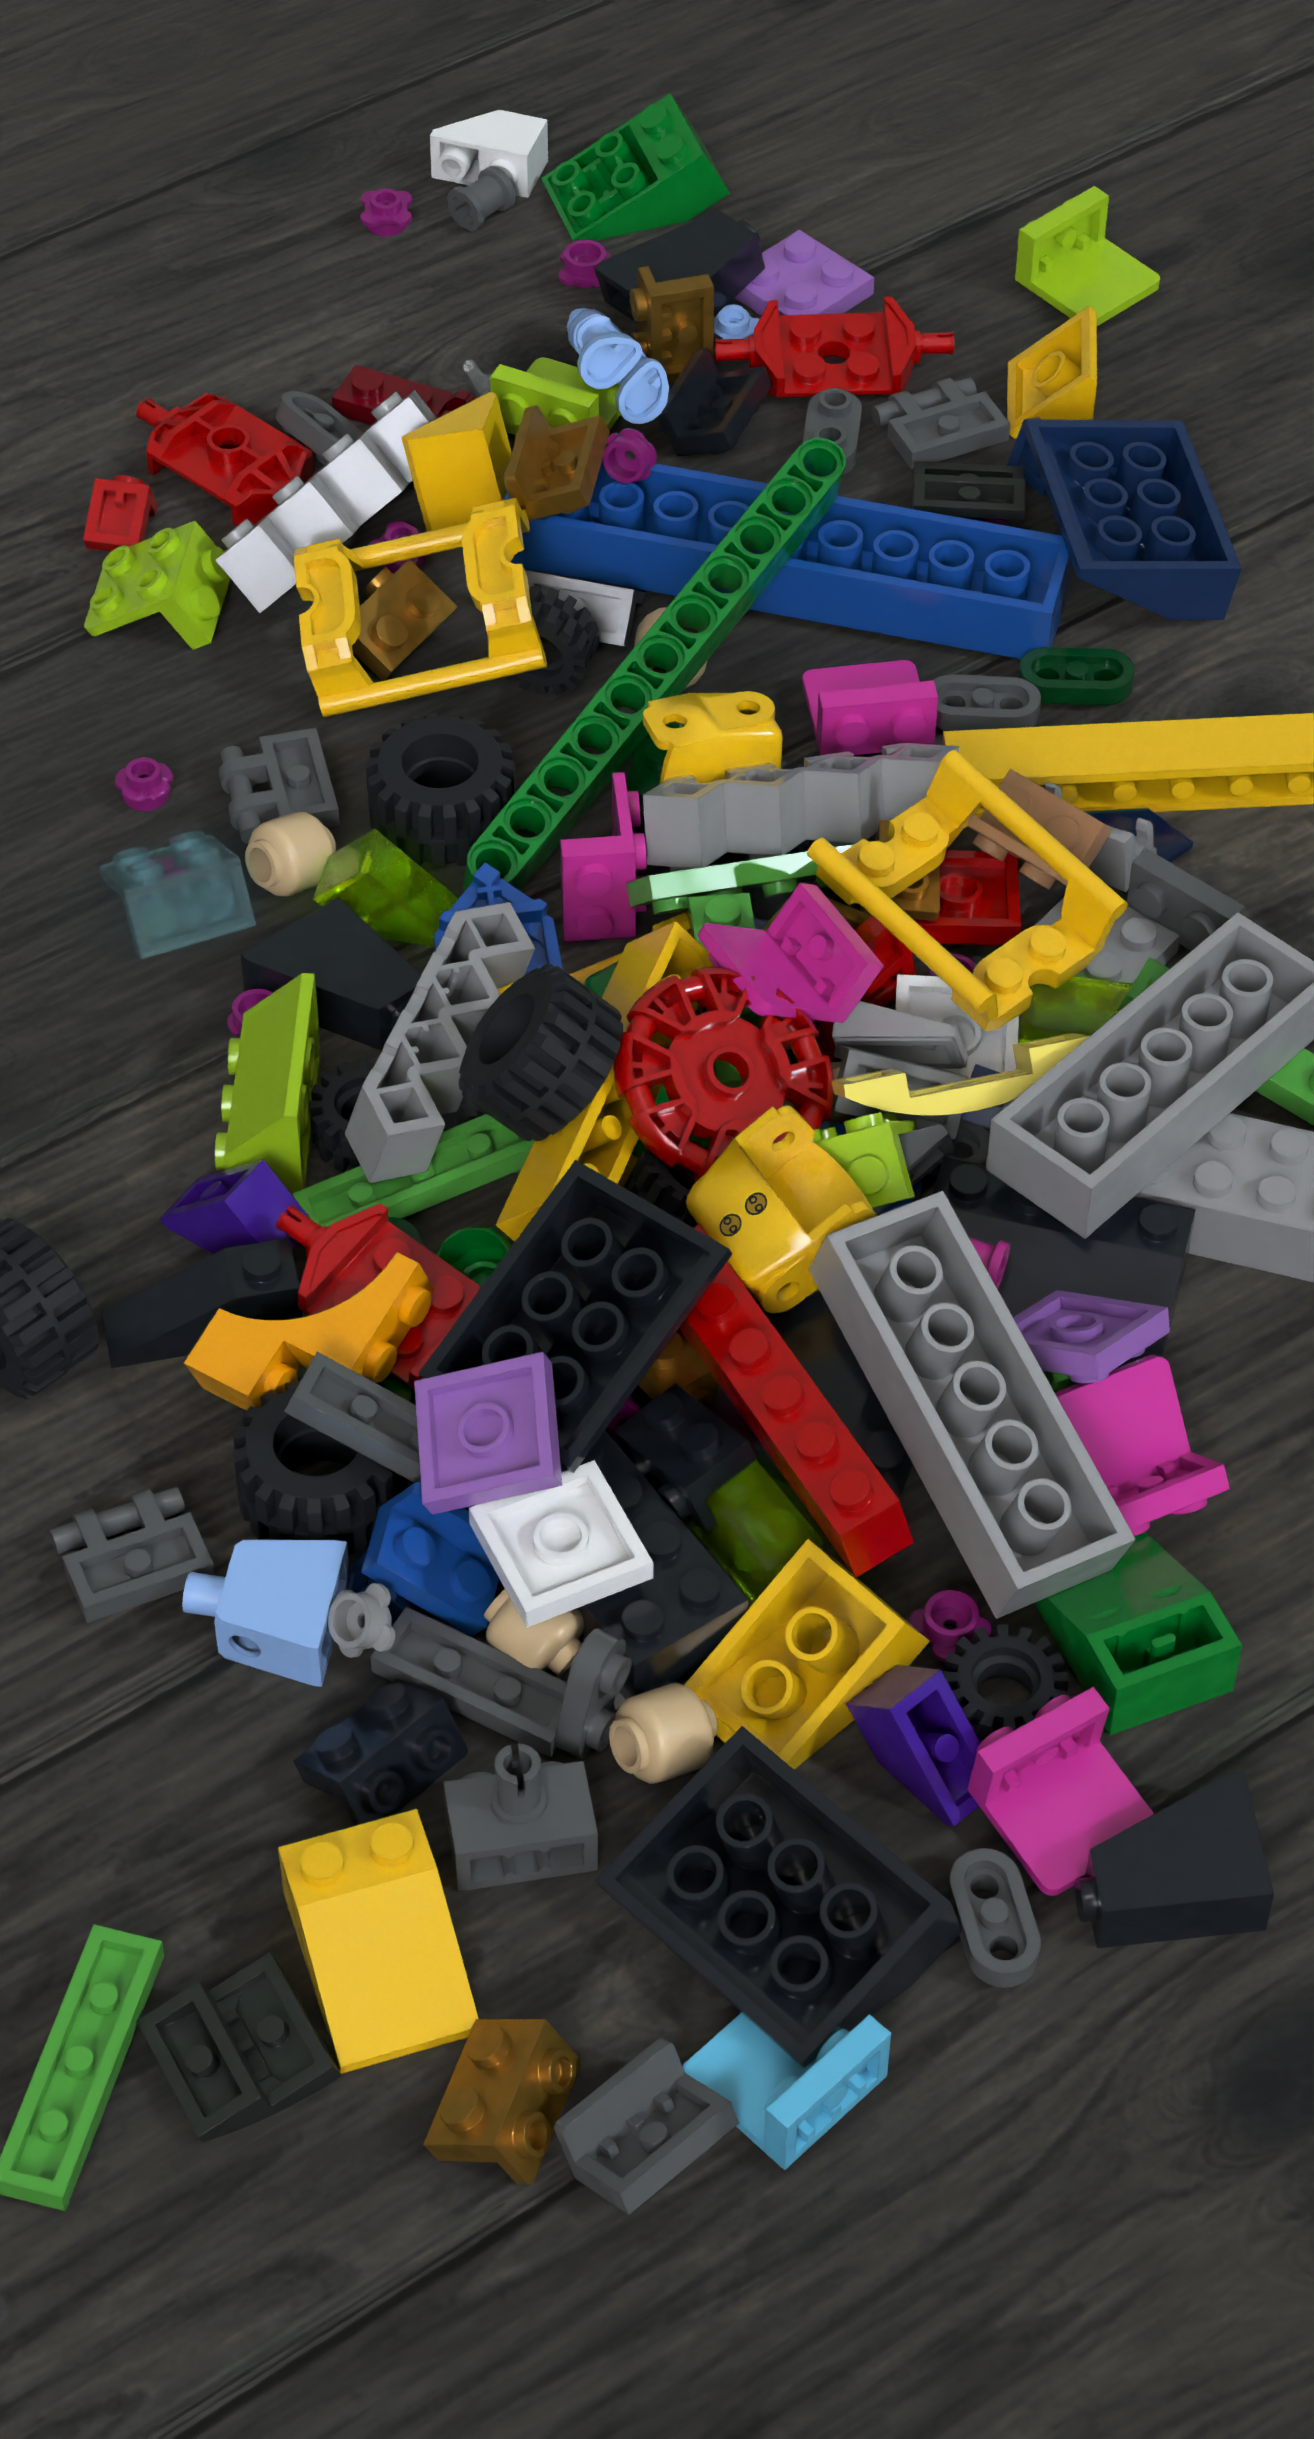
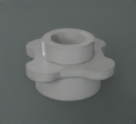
M372 1583L367 1587L366 1591L355 1593L352 1590H342L332 1603L328 1614V1628L333 1640L339 1645L341 1652L345 1656L356 1658L365 1649L374 1648L376 1651H387L392 1647L395 1641V1630L391 1626L392 1619L388 1608L391 1596L389 1590L383 1584Z

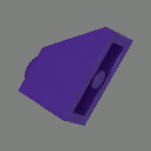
M259 1160L198 1178L159 1219L167 1229L215 1254L225 1248L289 1238L291 1249H293L297 1241L282 1230L277 1229V1221L283 1212L286 1213V1208L290 1205H294L297 1210L307 1217L309 1215L264 1160Z
M896 1665L846 1704L878 1763L945 1825L954 1827L979 1807L967 1789L980 1741L941 1670Z

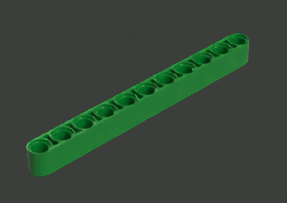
M815 437L806 440L795 450L473 844L467 855L463 893L473 882L474 874L484 862L498 870L500 875L504 877L501 879L519 891L523 890L560 844V840L565 838L611 781L612 773L619 771L648 735V731L643 724V711L648 708V701L677 696L682 693L832 507L838 496L846 466V456L839 445L829 439ZM810 473H816L823 477L815 476ZM779 511H786L792 515H785ZM747 550H756L762 554H754ZM715 588H722L731 593H721L716 591ZM682 628H693L698 630L699 633H690ZM660 667L666 670L667 672L657 673L649 668ZM627 707L634 710L635 713H623L616 708ZM593 747L603 753L598 755L585 752L583 748ZM561 788L570 794L558 796L551 793L549 789ZM526 829L534 832L537 836L531 838L522 837L514 831Z

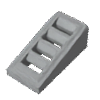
M862 1001L858 1002L844 1023L834 1022L832 1038L835 1045L839 1044L939 1069H962L967 1066L968 1056L956 1025Z

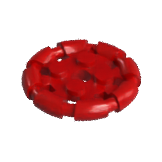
M708 967L693 969L689 977L679 979L677 976L672 975L648 989L634 1003L626 1016L630 1024L627 1031L622 1034L620 1039L621 1045L613 1063L618 1098H626L632 1113L628 1122L635 1134L658 1159L671 1168L677 1163L695 1172L693 1179L697 1181L709 1170L737 1135L772 1106L776 1110L781 1108L784 1099L794 1103V1108L809 1123L813 1130L819 1129L822 1121L830 1119L834 1102L831 1082L834 1078L830 1058L828 1055L822 1056L815 1039L819 1032L811 1019L802 1009L797 1008L796 1018L766 1014L763 1017L760 1015L758 1027L738 1018L744 1006L752 1004L747 999L746 987L742 992L732 980L741 977V975L727 968ZM777 988L776 995L778 997H783L791 1004L795 1003L790 997H788L785 993H783L781 990ZM696 1001L700 1006L705 1007L707 1012L696 1016L691 1003ZM658 1032L672 1040L664 1048L651 1041L653 1034ZM792 1049L798 1063L790 1065L785 1050ZM725 1061L732 1064L740 1075V1087L730 1088L721 1084L713 1071L714 1062ZM663 1084L669 1102L656 1105L650 1088ZM788 1132L779 1135L772 1144L781 1141ZM692 1133L694 1136L703 1139L711 1138L708 1148L705 1149L689 1141L690 1134Z

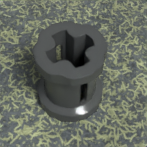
M489 166L483 169L478 176V180L465 188L458 186L449 191L447 195L448 209L454 221L461 228L473 232L481 228L484 224V219L495 211L504 212L512 208L516 202L515 190L510 179L502 170Z

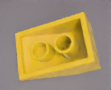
M807 1539L684 1686L690 1688L700 1699L705 1700L711 1706L717 1721L716 1735L724 1743L743 1726L795 1770L854 1721L846 1705L850 1700L894 1666H910L930 1641L858 1578H855L836 1559Z
M417 1809L278 1847L283 1893L341 2074L468 2038L475 2020L479 2018L438 1869Z

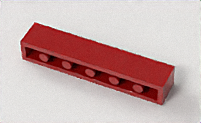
M700 1224L694 1227V1229L707 1235ZM726 1262L679 1328L854 1577L857 1578L914 1543L900 1500L733 1269Z

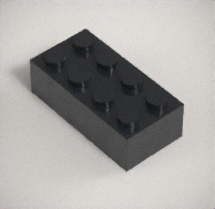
M605 1430L580 1465L595 1460L653 1561V1579L577 1608L584 1619V1629L578 1640L583 1643L586 1637L596 1628H600L625 1640V1656L631 1658L632 1663L626 1682L619 1693L624 1699L664 1685L671 1683L682 1684L689 1680L748 1610V1599ZM561 1467V1473L567 1471Z

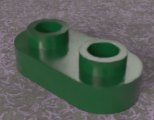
M1043 647L1025 654L1020 662L1019 678L1025 679L1037 687L1041 695V704L1105 706L1118 704L1130 696L1133 689L1135 668L1128 656L1112 649Z

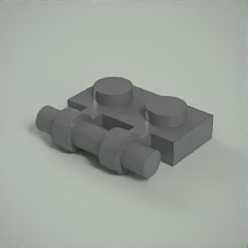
M949 377L933 382L930 389L910 394L908 391L891 394L887 402L871 407V417L877 427L888 424L887 437L911 470L914 469V461L940 462L1009 440V421L986 391L977 393L976 385L971 377L957 381Z
M316 728L259 737L260 754L244 756L242 749L237 746H229L221 751L220 759L222 765L219 768L218 774L223 790L230 794L231 802L228 805L230 822L232 827L239 831L241 840L244 843H249L253 830L266 820H272L292 812H307L319 819L325 827L340 825L339 808ZM268 782L270 790L253 793L252 788L255 784Z
M177 1486L155 1494L152 1493L150 1488L130 1495L129 1503L96 1514L93 1508L73 1514V1522L49 1530L57 1555L82 1547V1550L64 1555L62 1559L66 1576L86 1623L182 1591L190 1572L215 1575L214 1563L191 1512L166 1521L164 1520V1518L185 1511L184 1501ZM137 1527L140 1528V1530L125 1534L123 1536L108 1541L106 1539L108 1537L132 1530Z

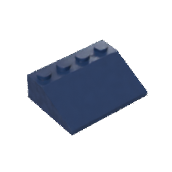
M1026 419L1023 429L1077 578L1170 620H1224L1242 568L1184 422L1178 420Z

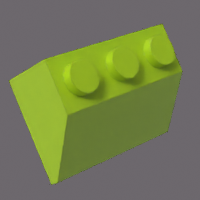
M300 974L244 1012L240 1038H230L228 1048L229 1075H235L234 1085L224 1084L222 1091V1121L229 1122L228 1132H217L215 1142L216 1170H228L264 1160L291 1194L306 1188L312 1138L309 1100H312L311 1091L314 1085H318L321 1063L315 974Z

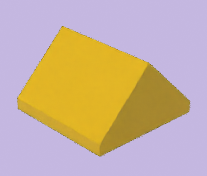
M1090 305L1008 361L1007 420L1010 423L1009 435L1014 439H1017L1022 423L1026 419L1039 417L1042 420H1093L1097 387L1096 311Z
M489 392L401 437L427 532L467 523L471 520L470 515L473 507L504 500L507 493L504 473L506 468H508L512 451L497 394Z

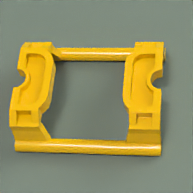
M517 498L473 507L470 515L471 520L467 523L359 548L348 549L342 544L340 538L296 548L293 556L296 588L303 601L313 602L310 609L299 615L301 645L307 672L318 696L320 710L324 718L547 667L545 652L532 616L528 577L522 564L510 563L514 555L524 550L522 533L530 532L527 513L525 509L522 510L520 508ZM463 547L467 587L475 607L483 613L486 625L488 657L373 683L353 656L352 645L356 642L361 632L358 585L354 572Z
M957 750L948 752L941 760L926 797L890 820L887 837L890 841L885 843L880 841L869 842L863 838L840 853L824 837H821L813 842L807 851V856L818 865L816 876L849 906L853 903H858L952 988L951 1000L985 1031L998 1030L1030 1007L1033 992L1029 988L1030 986L1045 984L1057 989L1084 970L1104 948L1106 938L1115 920L1125 912L1128 903ZM982 805L1065 879L1067 885L1061 909V919L1052 925H1034L1025 929L983 958L975 966L972 974L890 898L895 897L926 876L944 861L947 847L968 826L970 818Z

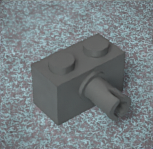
M518 1744V1761L512 1762L511 1745H508L501 1749L495 1758L494 1769L496 1774L475 1772L459 1780L443 1782L445 1820L458 1892L598 1871V1832L584 1761L566 1764L555 1761L541 1763L538 1752L531 1746Z

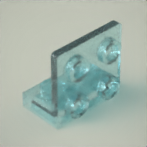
M190 831L176 835L169 840L171 846L148 852L146 847H135L120 851L113 855L114 862L99 867L102 879L122 897L136 954L141 959L256 926L240 858L213 835L205 836L203 831Z

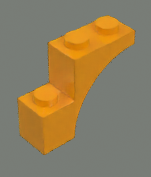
M397 1252L385 1269L363 1290L337 1306L314 1315L289 1320H258L238 1316L219 1308L184 1364L203 1389L246 1411L250 1406L261 1408L260 1397L270 1390L277 1394L285 1392V1383L296 1381L297 1372L300 1367L308 1369L316 1352L327 1356L374 1383L381 1382L393 1369L397 1358V1349L410 1328L419 1325L427 1315L432 1301V1293L435 1289L418 1262Z

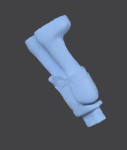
M590 308L572 311L567 323L568 340L579 354L577 361L578 373L584 382L595 389H605L616 383L620 384L615 394V406L621 416L633 424H644L654 420L665 408L669 392L666 371L660 362L656 359L647 358L639 342L623 333L603 313Z

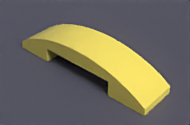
M1069 1033L1013 1044L1016 1070L909 1091L905 1072L886 1069L835 1079L831 1081L833 1094L865 1106L909 1115H950L978 1111L1015 1100L1090 1036Z

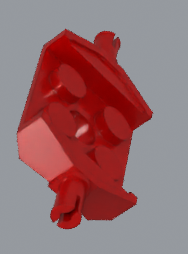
M892 296L884 297L883 312L779 315L778 300H770L754 328L753 336H748V339H715V362L749 360V368L765 366L773 383L767 394L774 397L814 396L830 388H840L853 395L895 394L905 390L914 364L920 363L921 354L954 355L953 331L921 334L920 330H915L912 321ZM836 356L844 359L845 362L829 364L823 358Z
M205 393L184 407L179 408L176 406L170 411L158 405L152 399L145 398V403L141 401L136 409V417L154 427L150 433L146 449L148 472L155 475L160 471V468L165 466L231 507L232 524L238 526L246 519L251 524L262 520L278 506L277 502L272 498L275 493L297 475L305 483L315 472L314 456L311 449L223 396Z
M381 1203L332 1223L329 1227H321L297 1210L294 1205L287 1207L286 1213L283 1212L280 1215L276 1228L282 1230L307 1248V1262L298 1290V1308L309 1316L333 1308L363 1290L385 1269L397 1252L420 1264L435 1289L432 1293L431 1305L423 1321L416 1327H411L399 1345L396 1362L390 1374L415 1391L414 1381L422 1379L418 1374L481 1289V1286L388 1221V1208Z

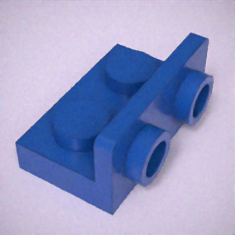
M420 1482L412 1484L379 1508L361 1573L383 1584L386 1588L396 1592L398 1595L470 1637L487 1628L488 1620L484 1618V1613L494 1600L499 1577L470 1526L469 1511L460 1508L432 1515L422 1504Z

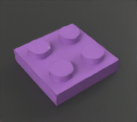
M798 230L762 253L765 269L735 299L759 315L763 314L770 300H778L779 315L845 313L874 294V277L803 231Z
M1060 1290L1052 1292L1013 1317L1042 1371L1069 1375V1379L1077 1383H1094L1106 1379L1109 1376V1372L1130 1358L1142 1355L1145 1352V1348L1170 1332L1168 1307Z
M544 1352L414 1381L422 1504L432 1515L562 1486L552 1362Z

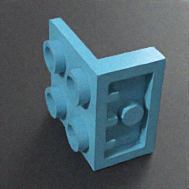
M740 2013L687 2060L682 2067L686 2074L731 2101L739 2121L736 2127L782 2169L786 2170L887 2077L891 2032L869 2014L852 2031L849 2032L847 2029H841L833 2034L819 2051L816 2060L803 2068L746 2016Z

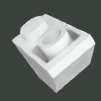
M496 110L433 129L430 134L432 178L470 185L478 180V176L483 169L494 166L502 170L510 179L516 196L528 198L548 163L547 119Z

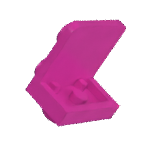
M897 660L808 670L803 674L802 686L819 756L846 751L853 753V755L881 753L882 746L899 743L935 745L938 705L934 680L920 682L916 666L911 661Z
M624 772L612 773V836L560 840L562 930L564 942L636 937V912H646V905L630 907L626 883L644 877L636 876V870H645L647 859L644 833L633 834L632 827H640L641 824L638 791H627Z
M798 884L768 930L705 923L697 934L699 940L709 951V960L716 968L731 969L741 975V977L732 979L742 992L746 987L747 999L751 1002V1005L746 1006L763 1017L766 1014L796 1018L797 1008L802 1009L812 1022L820 1020L844 1023L884 967L882 962L818 886L813 884ZM777 988L781 990L783 993H785L788 997H790L795 1003L791 1004L783 997H778L776 995Z
M1149 1355L1109 1372V1376L1102 1381L1078 1383L1055 1392L1133 1536L1144 1533L1150 1528L1151 1521L1170 1513L1181 1515L1198 1511L1207 1505V1498L1230 1489L1224 1464L1195 1454L1190 1450L1170 1365L1165 1358Z
M1094 1687L1072 1699L1067 1694L1060 1695L1045 1704L1037 1712L1034 1720L1014 1731L1009 1726L1003 1727L986 1737L977 1748L967 1789L1040 1891L1049 1896L1058 1895L1074 1886L1076 1879L1085 1878L1089 1850L1154 1814L1100 1742L1110 1708Z

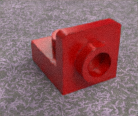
M125 475L115 476L112 480L95 478L83 537L86 548L111 552L119 546L127 545L129 547L144 541L149 516H156L158 506L150 485H145L140 479Z

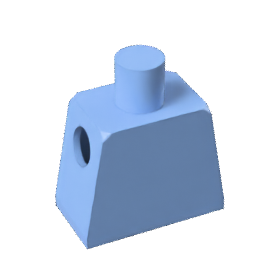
M242 1540L234 1546L226 1577L196 1572L188 1574L183 1592V1612L215 1617L214 1624L218 1653L225 1659L312 1686L322 1687L334 1644L328 1628L329 1610L339 1592L347 1590L350 1577L347 1542L338 1540Z

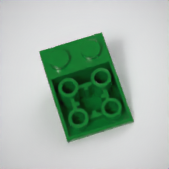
M671 93L656 103L649 105L641 113L612 132L605 134L597 142L568 161L561 163L556 169L541 178L573 241H597L687 222L730 194L699 135Z
M1146 1532L1134 1536L1136 1540L1112 1570L1034 1603L1083 1690L1086 1691L1094 1687L1110 1708L1104 1725L1109 1736L1232 1692L1242 1649L1240 1640L1211 1592Z

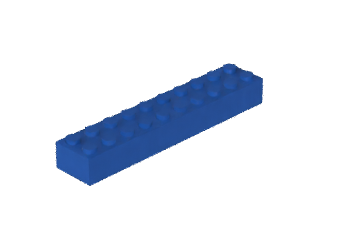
M602 460L590 505L570 514L559 513L529 521L530 532L522 533L524 550L514 555L510 563L522 564L528 570L677 596L768 483L655 464L651 467V474L643 481L621 483L614 480L606 472ZM508 492L506 493L504 500L511 499ZM837 496L832 507L749 610L1022 659L1025 654L1034 649L1052 647L1069 591L1072 562L1061 535ZM779 511L785 515H792L786 511ZM747 550L754 554H762L756 550ZM715 588L716 591L721 593H731L722 588Z

